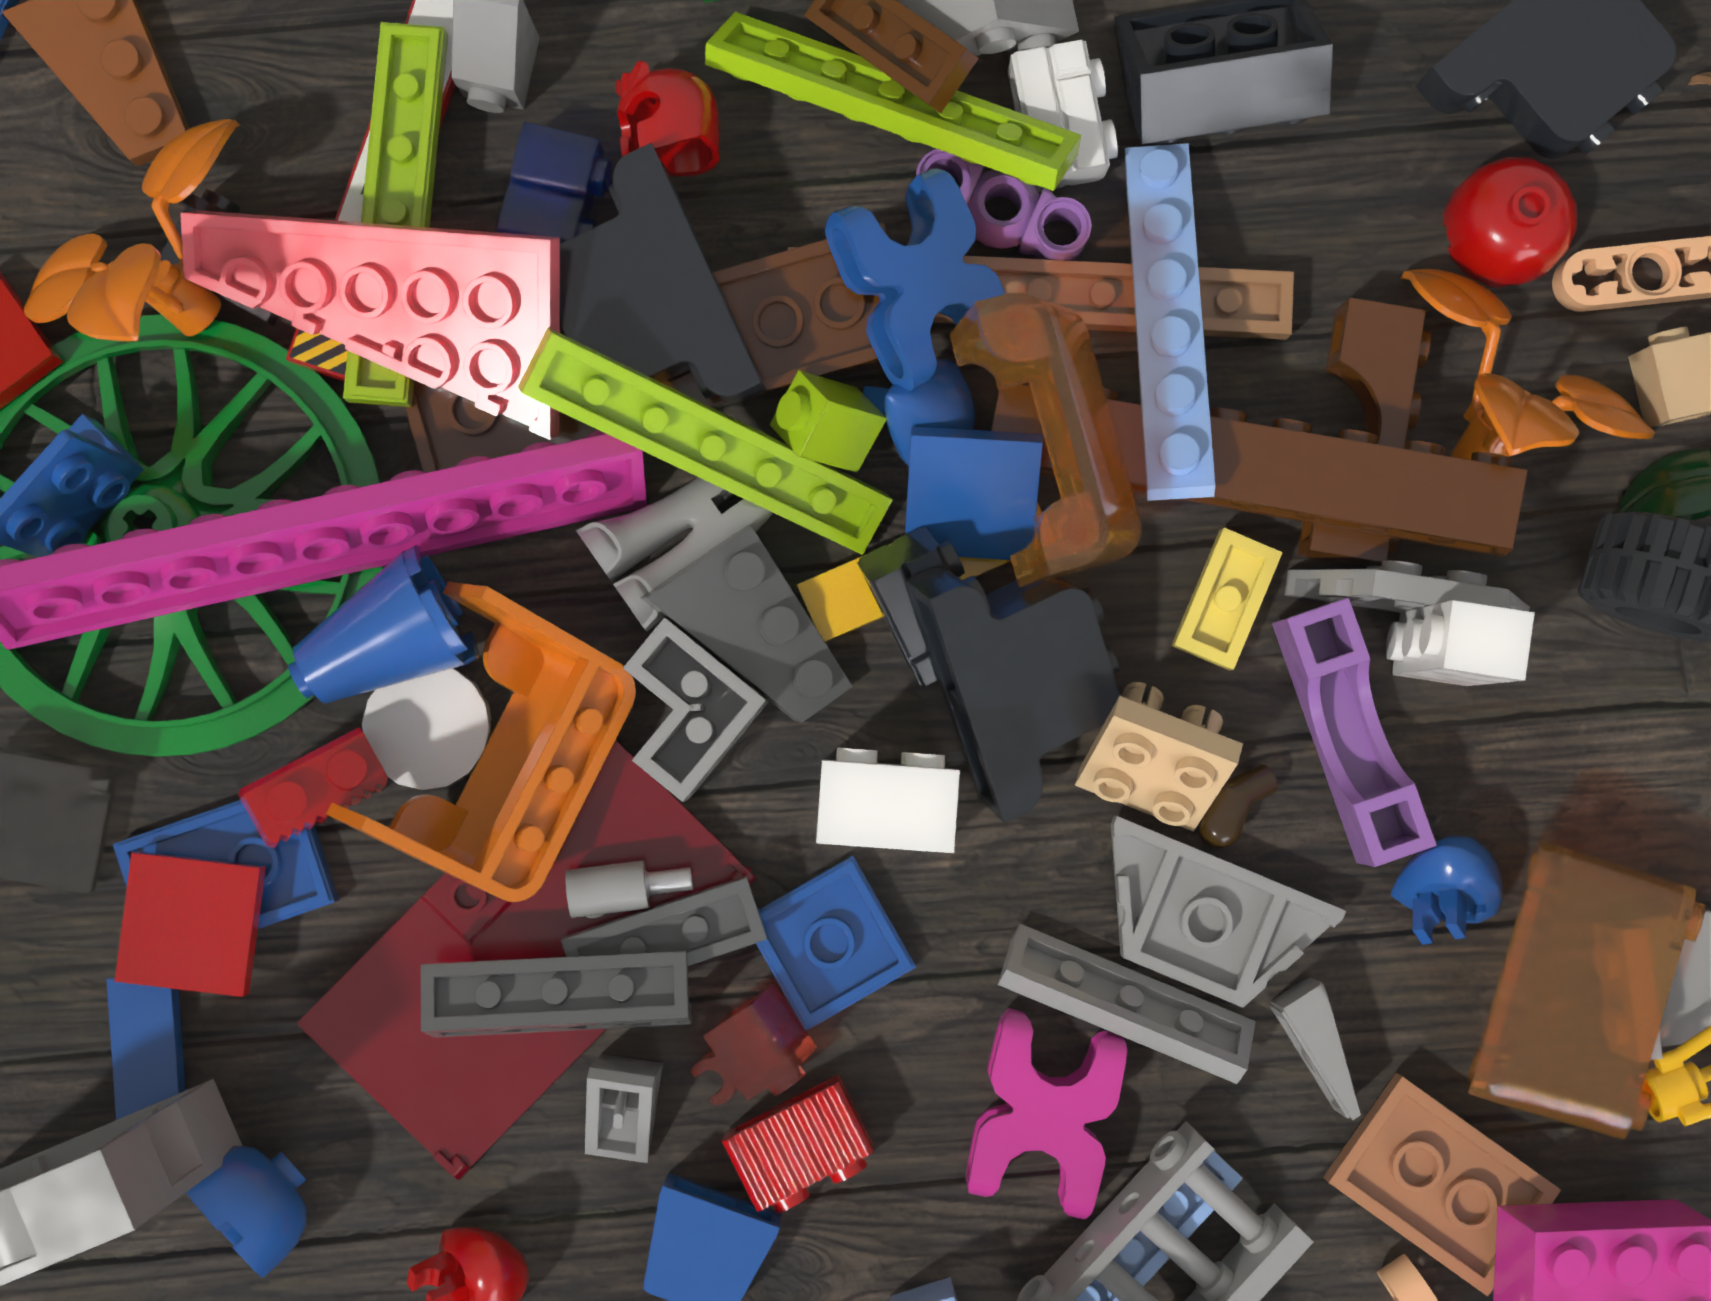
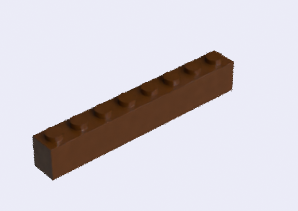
M1020 376L1018 384L1001 381L991 431L1042 434L1041 476L1147 494L1141 405L1119 401L1120 394L1118 392L1101 387L1083 386L1080 395L1056 391V382L1041 377ZM1214 407L1209 408L1215 474L1214 497L1177 499L1505 557L1513 549L1528 470L1511 467L1513 459L1501 454L1473 452L1471 460L1444 456L1445 447L1435 443L1406 441L1404 449L1377 445L1378 436L1364 431L1343 429L1339 430L1338 438L1312 434L1313 426L1306 422L1277 418L1273 420V425L1270 427L1247 423L1248 415L1243 412Z

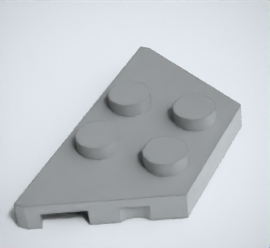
M1392 560L1382 561V566H1367L1366 569L1288 570L1284 594L1285 596L1330 603L1349 598L1352 606L1403 613L1451 600L1528 612L1530 606L1508 589L1486 586L1487 575L1449 570L1446 576L1425 577L1421 576L1422 565Z
M1114 815L1112 819L1111 837L1120 955L1129 961L1244 1007L1266 988L1267 982L1279 971L1288 969L1304 954L1302 951L1329 927L1334 928L1344 918L1346 911L1121 817Z

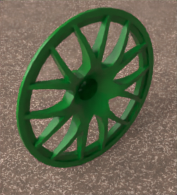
M161 314L143 315L140 317L138 341L102 340L89 337L81 332L75 333L52 346L63 362L0 409V450L6 438L25 413L59 434L62 430L69 429L72 425L34 404L66 378L97 363L105 429L144 470L131 483L126 497L117 505L109 508L87 532L83 544L89 546L121 540L125 534L139 530L133 523L139 515L150 519L156 516L157 519L154 521L152 528L162 531L189 525L192 520L203 515L221 514L231 516L257 510L260 505L274 500L268 498L306 461L322 440L325 441L336 465L341 485L364 487L382 483L374 455L361 427L344 401L317 372L288 362L286 360L288 350L270 339L235 324L213 320L207 328L193 336L184 335ZM173 349L178 390L177 424L171 451L154 465L149 466L140 460L130 432L113 357L146 350ZM189 351H198L223 357L257 372L247 385L203 430L198 389ZM273 382L295 401L314 425L292 448L262 473L232 489L213 487V462L231 434ZM0 473V489L6 493L16 481ZM7 546L0 547V560H19L33 556ZM385 566L344 574L340 583L317 580L277 590L336 595L333 605L326 616L327 618ZM261 593L234 599L267 634L287 665L294 662V644ZM199 607L154 617V649L148 680L135 719L105 713L78 702L89 674L113 626L82 633L62 692L34 671L15 648L7 650L0 642V687L10 698L33 717L64 735L91 746L124 754L162 757L194 755L226 748L256 737L287 720L316 697L315 695L310 698L304 697L295 685L289 669H287L262 690L238 703L206 641L197 617ZM180 645H182L223 709L183 720L152 721L168 685Z

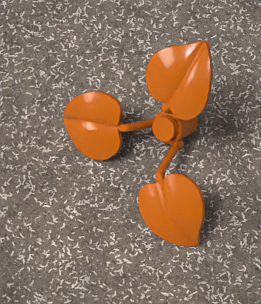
M223 119L204 123L182 132L162 148L145 175L142 191L150 198H154L151 204L152 209L180 261L178 264L173 265L168 260L161 261L160 252L153 245L144 243L129 247L114 261L106 264L99 262L107 248L106 240L96 234L77 236L61 245L40 269L24 306L26 317L35 323H46L56 320L67 313L70 325L89 337L111 341H138L140 317L146 301L186 336L196 335L207 328L217 316L221 307V300L211 290L184 279L182 238L169 215L168 208L170 203L174 204L183 201L197 188L209 172L234 129L240 126V124L235 119Z
M1438 269L1404 271L1400 279L1410 280L1418 293L1437 311L1462 324L1480 327L1486 336L1478 376L1474 382L1475 389L1472 401L1463 415L1470 423L1452 450L1451 457L1471 460L1473 452H1490L1510 457L1534 448L1570 445L1579 435V430L1564 411H1574L1577 417L1586 425L1610 435L1633 439H1652L1656 434L1623 397L1593 379L1578 375L1561 376L1556 382L1555 387L1563 396H1558L1551 402L1543 397L1531 395L1530 392L1523 390L1519 385L1503 376L1491 374L1501 335L1499 325H1507L1512 318L1503 302L1486 287L1463 275Z

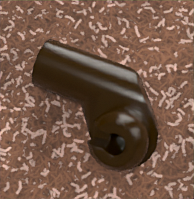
M1261 764L1226 781L1199 825V835L1206 845L1219 849L1233 844L1242 832L1251 804L1276 793L1277 780L1269 767Z

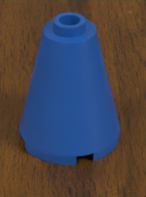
M414 545L401 552L293 647L295 661L288 665V669L295 685L304 697L310 698L315 695L322 703L326 704L467 665L478 659L480 653L472 631L460 636L456 627L460 624L458 616L464 614L457 601L443 594L447 585L445 579L428 555L421 558L418 545Z

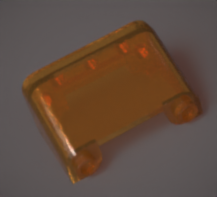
M1008 293L974 302L949 335L957 365L976 364L986 368L995 376L998 390L1029 382L1061 496L1060 500L1049 505L1044 512L1033 516L1036 527L1033 539L1025 549L1010 556L1019 588L1113 563L1128 556L1138 545L1141 536V521L1089 332L1083 319L1070 308L1025 293Z
M1540 840L1535 843L1527 870V874H1529L1526 882L1528 889L1522 892L1519 903L1520 908L1486 1026L1483 1027L1480 1040L1483 1045L1482 1048L1479 1047L1477 1055L1473 1057L1465 1088L1467 1094L1624 1140L1630 1128L1641 1132L1646 1122L1652 1095L1641 1090L1684 940L1696 941L1704 919L1706 905L1695 902L1696 889L1694 887Z

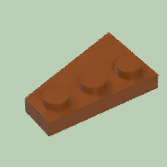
M29 0L2 11L4 16L118 148L137 167L153 161L166 144L189 129L137 0Z

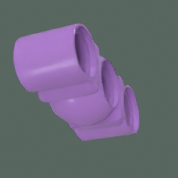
M934 149L926 154L918 164L916 177L927 170L937 168L948 172L957 179L960 184V191L974 218L976 225L975 239L987 247L1004 249L1020 245L1018 253L1022 255H1034L1036 259L1076 261L1090 237L1092 227L1090 214L1084 205L1075 199L1067 197L1057 198L1050 190L1045 188L1040 196L1034 185L1024 183L1016 177L994 169L983 172V165L966 162L958 156L939 149ZM994 197H1006L1014 202L1018 215L1007 221L996 220L986 211L985 203ZM1052 221L1066 222L1074 230L1076 241L1069 245H1056L1048 240L1043 227Z

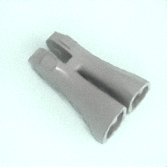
M697 477L674 493L630 514L589 523L576 530V532L613 583L667 542L688 528H693L691 533L673 549L613 584L647 632L658 624L665 615L657 612L642 600V596L744 527L752 526L756 532L770 518L773 512L743 499L721 514L717 506L735 494Z

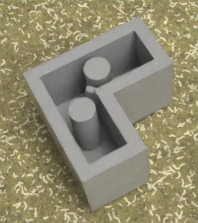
M897 0L963 45L975 56L1002 51L1017 52L1039 47L1049 48L1057 42L1079 32L1073 0Z
M665 617L623 667V669L673 709L632 761L682 802L691 798L769 702Z

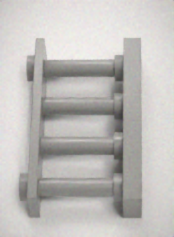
M1186 1121L1177 1131L1165 1134L1155 1144L1150 1154V1161L1044 1275L1035 1276L1023 1287L1017 1301H1075L1095 1279L1119 1301H1158L1113 1260L1139 1231L1197 1282L1196 1289L1185 1301H1260L1314 1241L1275 1203L1265 1214L1257 1215L1202 1164L1203 1161L1215 1149ZM1183 1183L1188 1185L1240 1234V1241L1221 1261L1213 1263L1158 1212Z

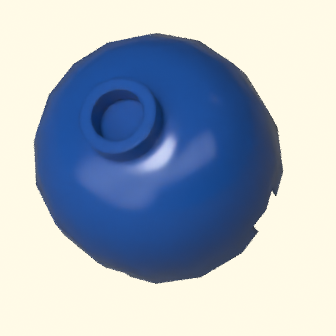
M233 1146L223 1157V1163L219 1169L186 1192L217 1231L220 1230L234 1245L232 1248L261 1278H264L288 1256L298 1244L306 1226L307 1207L297 1190L306 1179L281 1151L270 1160L267 1155L254 1147Z

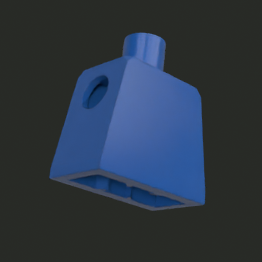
M668 1173L659 1194L643 1290L667 1301H741L777 1237L782 1214L768 1208L757 1212L751 1202Z

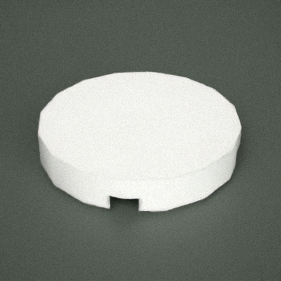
M452 668L375 690L367 701L362 729L390 779L399 785L428 790L452 786L473 772L490 739V721L492 720L489 703L478 685L457 669Z

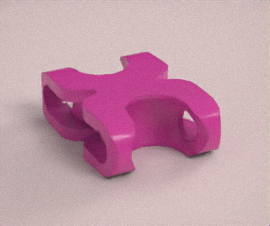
M1008 1008L1000 1016L987 1068L995 1093L1006 1101L1007 1104L986 1108L976 1119L966 1169L968 1193L983 1197L993 1196L1000 1188L1002 1177L1010 1160L1024 1151H1043L1056 1158L1060 1163L1058 1197L1064 1212L1068 1216L1086 1219L1092 1214L1106 1156L1095 1133L1086 1127L1085 1123L1106 1119L1117 1108L1127 1057L1125 1039L1110 1031L1098 1032L1091 1038L1089 1049L1079 1069L1068 1076L1049 1077L1035 1070L1031 1064V1042L1033 1037L1031 1021L1023 1011Z

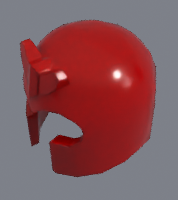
M642 60L636 63L630 73H622L621 79H617L615 84L616 93L620 96L617 114L622 137H620L622 157L652 143L660 155L668 174L671 176L699 175L713 169L720 160V120L717 102L710 86L697 75L681 69L664 68L649 71L648 63Z

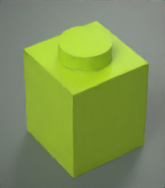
M798 370L788 391L780 399L770 426L798 457L858 472L887 419L857 387Z

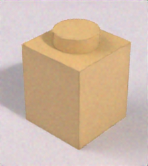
M1688 327L1659 332L1648 337L1649 347L1628 357L1643 421L1651 428L1711 415V332L1691 337L1689 336Z

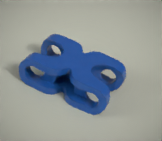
M937 168L919 174L907 187L905 201L909 211L912 232L906 246L890 240L878 224L873 213L859 206L844 207L833 212L829 216L825 227L828 246L845 285L856 294L877 295L880 302L867 318L866 333L890 382L908 391L922 386L935 373L937 360L933 350L930 329L937 313L951 318L968 345L977 350L989 351L1005 346L1012 340L1016 330L1011 307L997 274L986 265L965 264L963 262V256L975 242L976 225L954 178L948 172Z

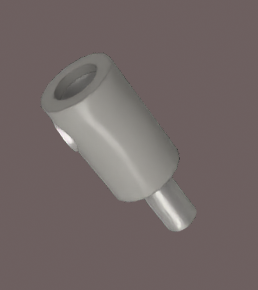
M644 860L566 870L565 873L567 902L571 918L584 916L597 918L607 913L646 909L650 907V895L693 890L690 867L647 872Z

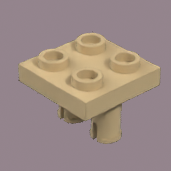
M1142 682L1129 683L1124 688L1122 696H1119L1081 764L1075 786L1093 792L1106 801L1119 802L1155 816L1165 824L1180 826L1194 831L1238 765L1243 743L1218 734L1223 723L1222 716L1218 712L1211 710L1206 725H1203L1202 720L1206 707L1192 705L1187 707L1183 711L1182 718L1178 719L1159 711L1164 699L1160 690L1152 686L1147 701L1141 703L1146 684Z

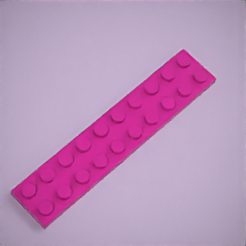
M596 430L580 440L557 445L551 442H539L525 447L520 453L493 459L485 456L470 457L460 461L455 467L428 473L417 470L406 471L395 475L390 481L369 486L341 485L328 490L323 496L295 502L286 499L272 500L260 505L257 510L236 515H203L192 520L189 525L167 530L139 529L125 534L121 540L93 546L70 544L56 549L52 555L24 561L1 559L0 642L9 650L385 566L401 552L414 545L420 547V556L424 557L426 555H434L644 508L647 506L643 451L600 430Z

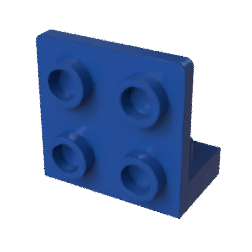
M82 414L69 429L62 430L0 498V544L36 557L52 555L56 549L62 546L83 544L87 532L109 508L117 505L126 497L131 483L141 474L144 468L97 420Z

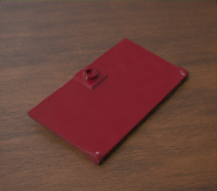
M617 739L543 885L533 896L519 902L505 901L445 873L296 1023L457 1180H461L468 1173L472 1165L606 1029L433 1038L421 1032V964L566 957L561 943L563 937L645 910L638 909L607 913L597 918H588L586 916L571 918L566 894V870L644 860L647 872L691 868L693 890L650 895L649 908L746 875L750 885L757 879L752 869L734 855L669 790L632 761L634 756Z

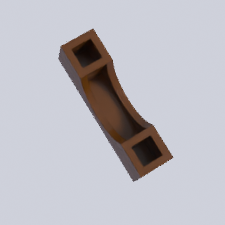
M1349 298L1335 310L1326 372L1343 382L1355 395L1364 414L1366 432L1378 436L1377 445L1404 449L1407 430L1415 428L1421 408V394L1413 392L1416 370L1417 368L1424 367L1431 343L1430 331L1423 330L1426 310ZM1302 522L1297 556L1363 567L1378 566L1382 564V561L1387 560L1388 554H1395L1400 539Z

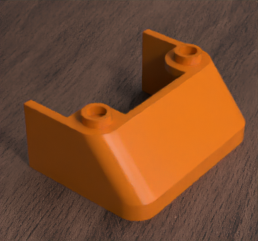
M448 582L443 594L495 623L484 645L483 663L487 673L495 682L513 691L456 805L429 794L412 797L399 808L389 828L335 803H331L326 815L505 901L519 902L533 896L543 885L633 706L636 695L635 682L632 675L623 669L624 666L488 586Z

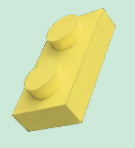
M1220 529L1171 646L1229 671L1234 670L1283 552L1229 529Z

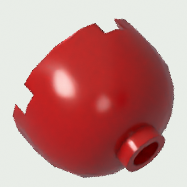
M1504 157L1477 168L1452 192L1444 210L1443 227L1446 225V235L1450 242L1447 249L1452 261L1469 278L1490 287L1521 285L1539 279L1564 257L1577 230V204L1568 183L1551 166L1530 157Z

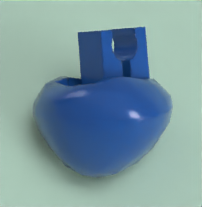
M936 359L937 366L934 375L925 384L912 391H908L897 384H893L890 389L864 387L863 394L886 416L887 420L885 423H887L897 452L908 467L911 426L974 429L976 406L972 392L958 366L950 359Z
M1450 835L1435 841L1437 846L1420 851L1409 860L1394 883L1391 896L1413 910V932L1422 945L1433 943L1432 930L1441 920L1445 921L1446 927L1456 940L1466 938V923H1481L1495 916L1500 911L1504 894L1499 867L1489 850L1473 837Z

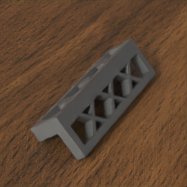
M686 951L421 964V1032L433 1038L692 1025Z

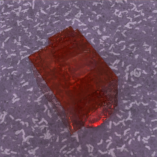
M772 984L726 1014L703 1035L713 1051L703 1056L693 1066L691 1073L694 1077H697L707 1070H714L721 1075L724 1086L710 1098L713 1105L727 1102L738 1090L741 1091L747 1101L767 1088L776 1096L794 1085L806 1074L801 1064L817 1046L779 990Z

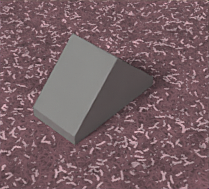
M600 1054L589 1067L587 1076L585 1154L648 1163L663 1063Z

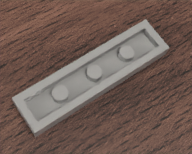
M1018 925L1011 938L998 982L999 986L1235 1084H1238L1248 1070L1256 1021L1025 925Z

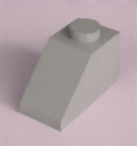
M453 0L452 79L462 96L467 98V103L477 109L493 113H503L505 106L524 110L540 37L523 0Z

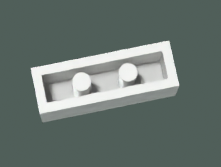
M1451 600L1400 613L1399 622H1392L1386 641V657L1393 660L1391 675L1462 686L1525 681L1535 612Z

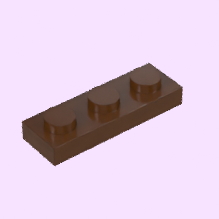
M814 0L804 15L940 114L979 59L963 45L897 0Z

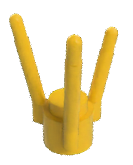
M1711 1025L1677 1048L1662 1053L1663 1059H1654V1068L1636 1075L1640 1097L1650 1115L1657 1122L1661 1123L1678 1116L1684 1126H1688L1711 1118V1103L1702 1104L1700 1102L1708 1098L1706 1082L1711 1081V1065L1698 1069L1691 1061L1683 1063L1711 1044Z

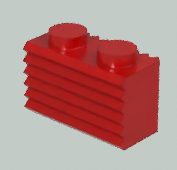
M358 727L241 788L238 795L265 845L276 848L279 840L287 842L291 834L299 836L303 828L311 829L315 822L322 823L328 816L326 813L331 803L348 808L350 804L357 805L362 798L368 799L374 792L379 793L386 787L388 776L365 734Z
M839 1074L726 1131L722 1139V1143L757 1212L772 1205L775 1212L780 1213L798 1205L810 1196L807 1187L817 1181H821L826 1176L830 1175L833 1183H839L851 1178L867 1167L868 1164L864 1157H868L874 1152L873 1141Z

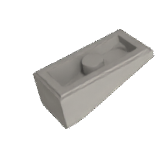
M1311 977L1306 978L1270 1001L1272 1004L1270 1008L1332 1108L1347 1119L1354 1120L1361 1113L1327 992L1321 981Z

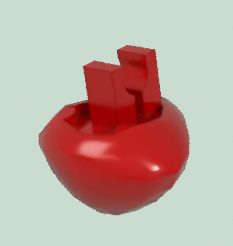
M459 1226L444 1230L438 1247L439 1253L409 1267L407 1286L412 1292L424 1285L439 1287L438 1289L428 1291L425 1301H521L529 1281V1270L524 1254L501 1235L476 1227Z

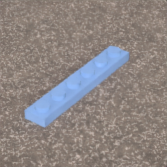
M1189 143L1125 148L1147 501L1214 497L1215 474Z

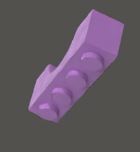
M1349 598L1272 623L1356 863L1377 867L1437 846L1415 783L1399 765L1381 727L1369 682V664L1371 659Z

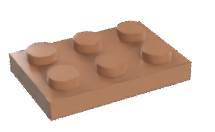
M1397 1073L1392 1077L1323 1177L1328 1183L1486 1296H1489L1494 1288L1498 1206L1552 1204L1561 1189Z

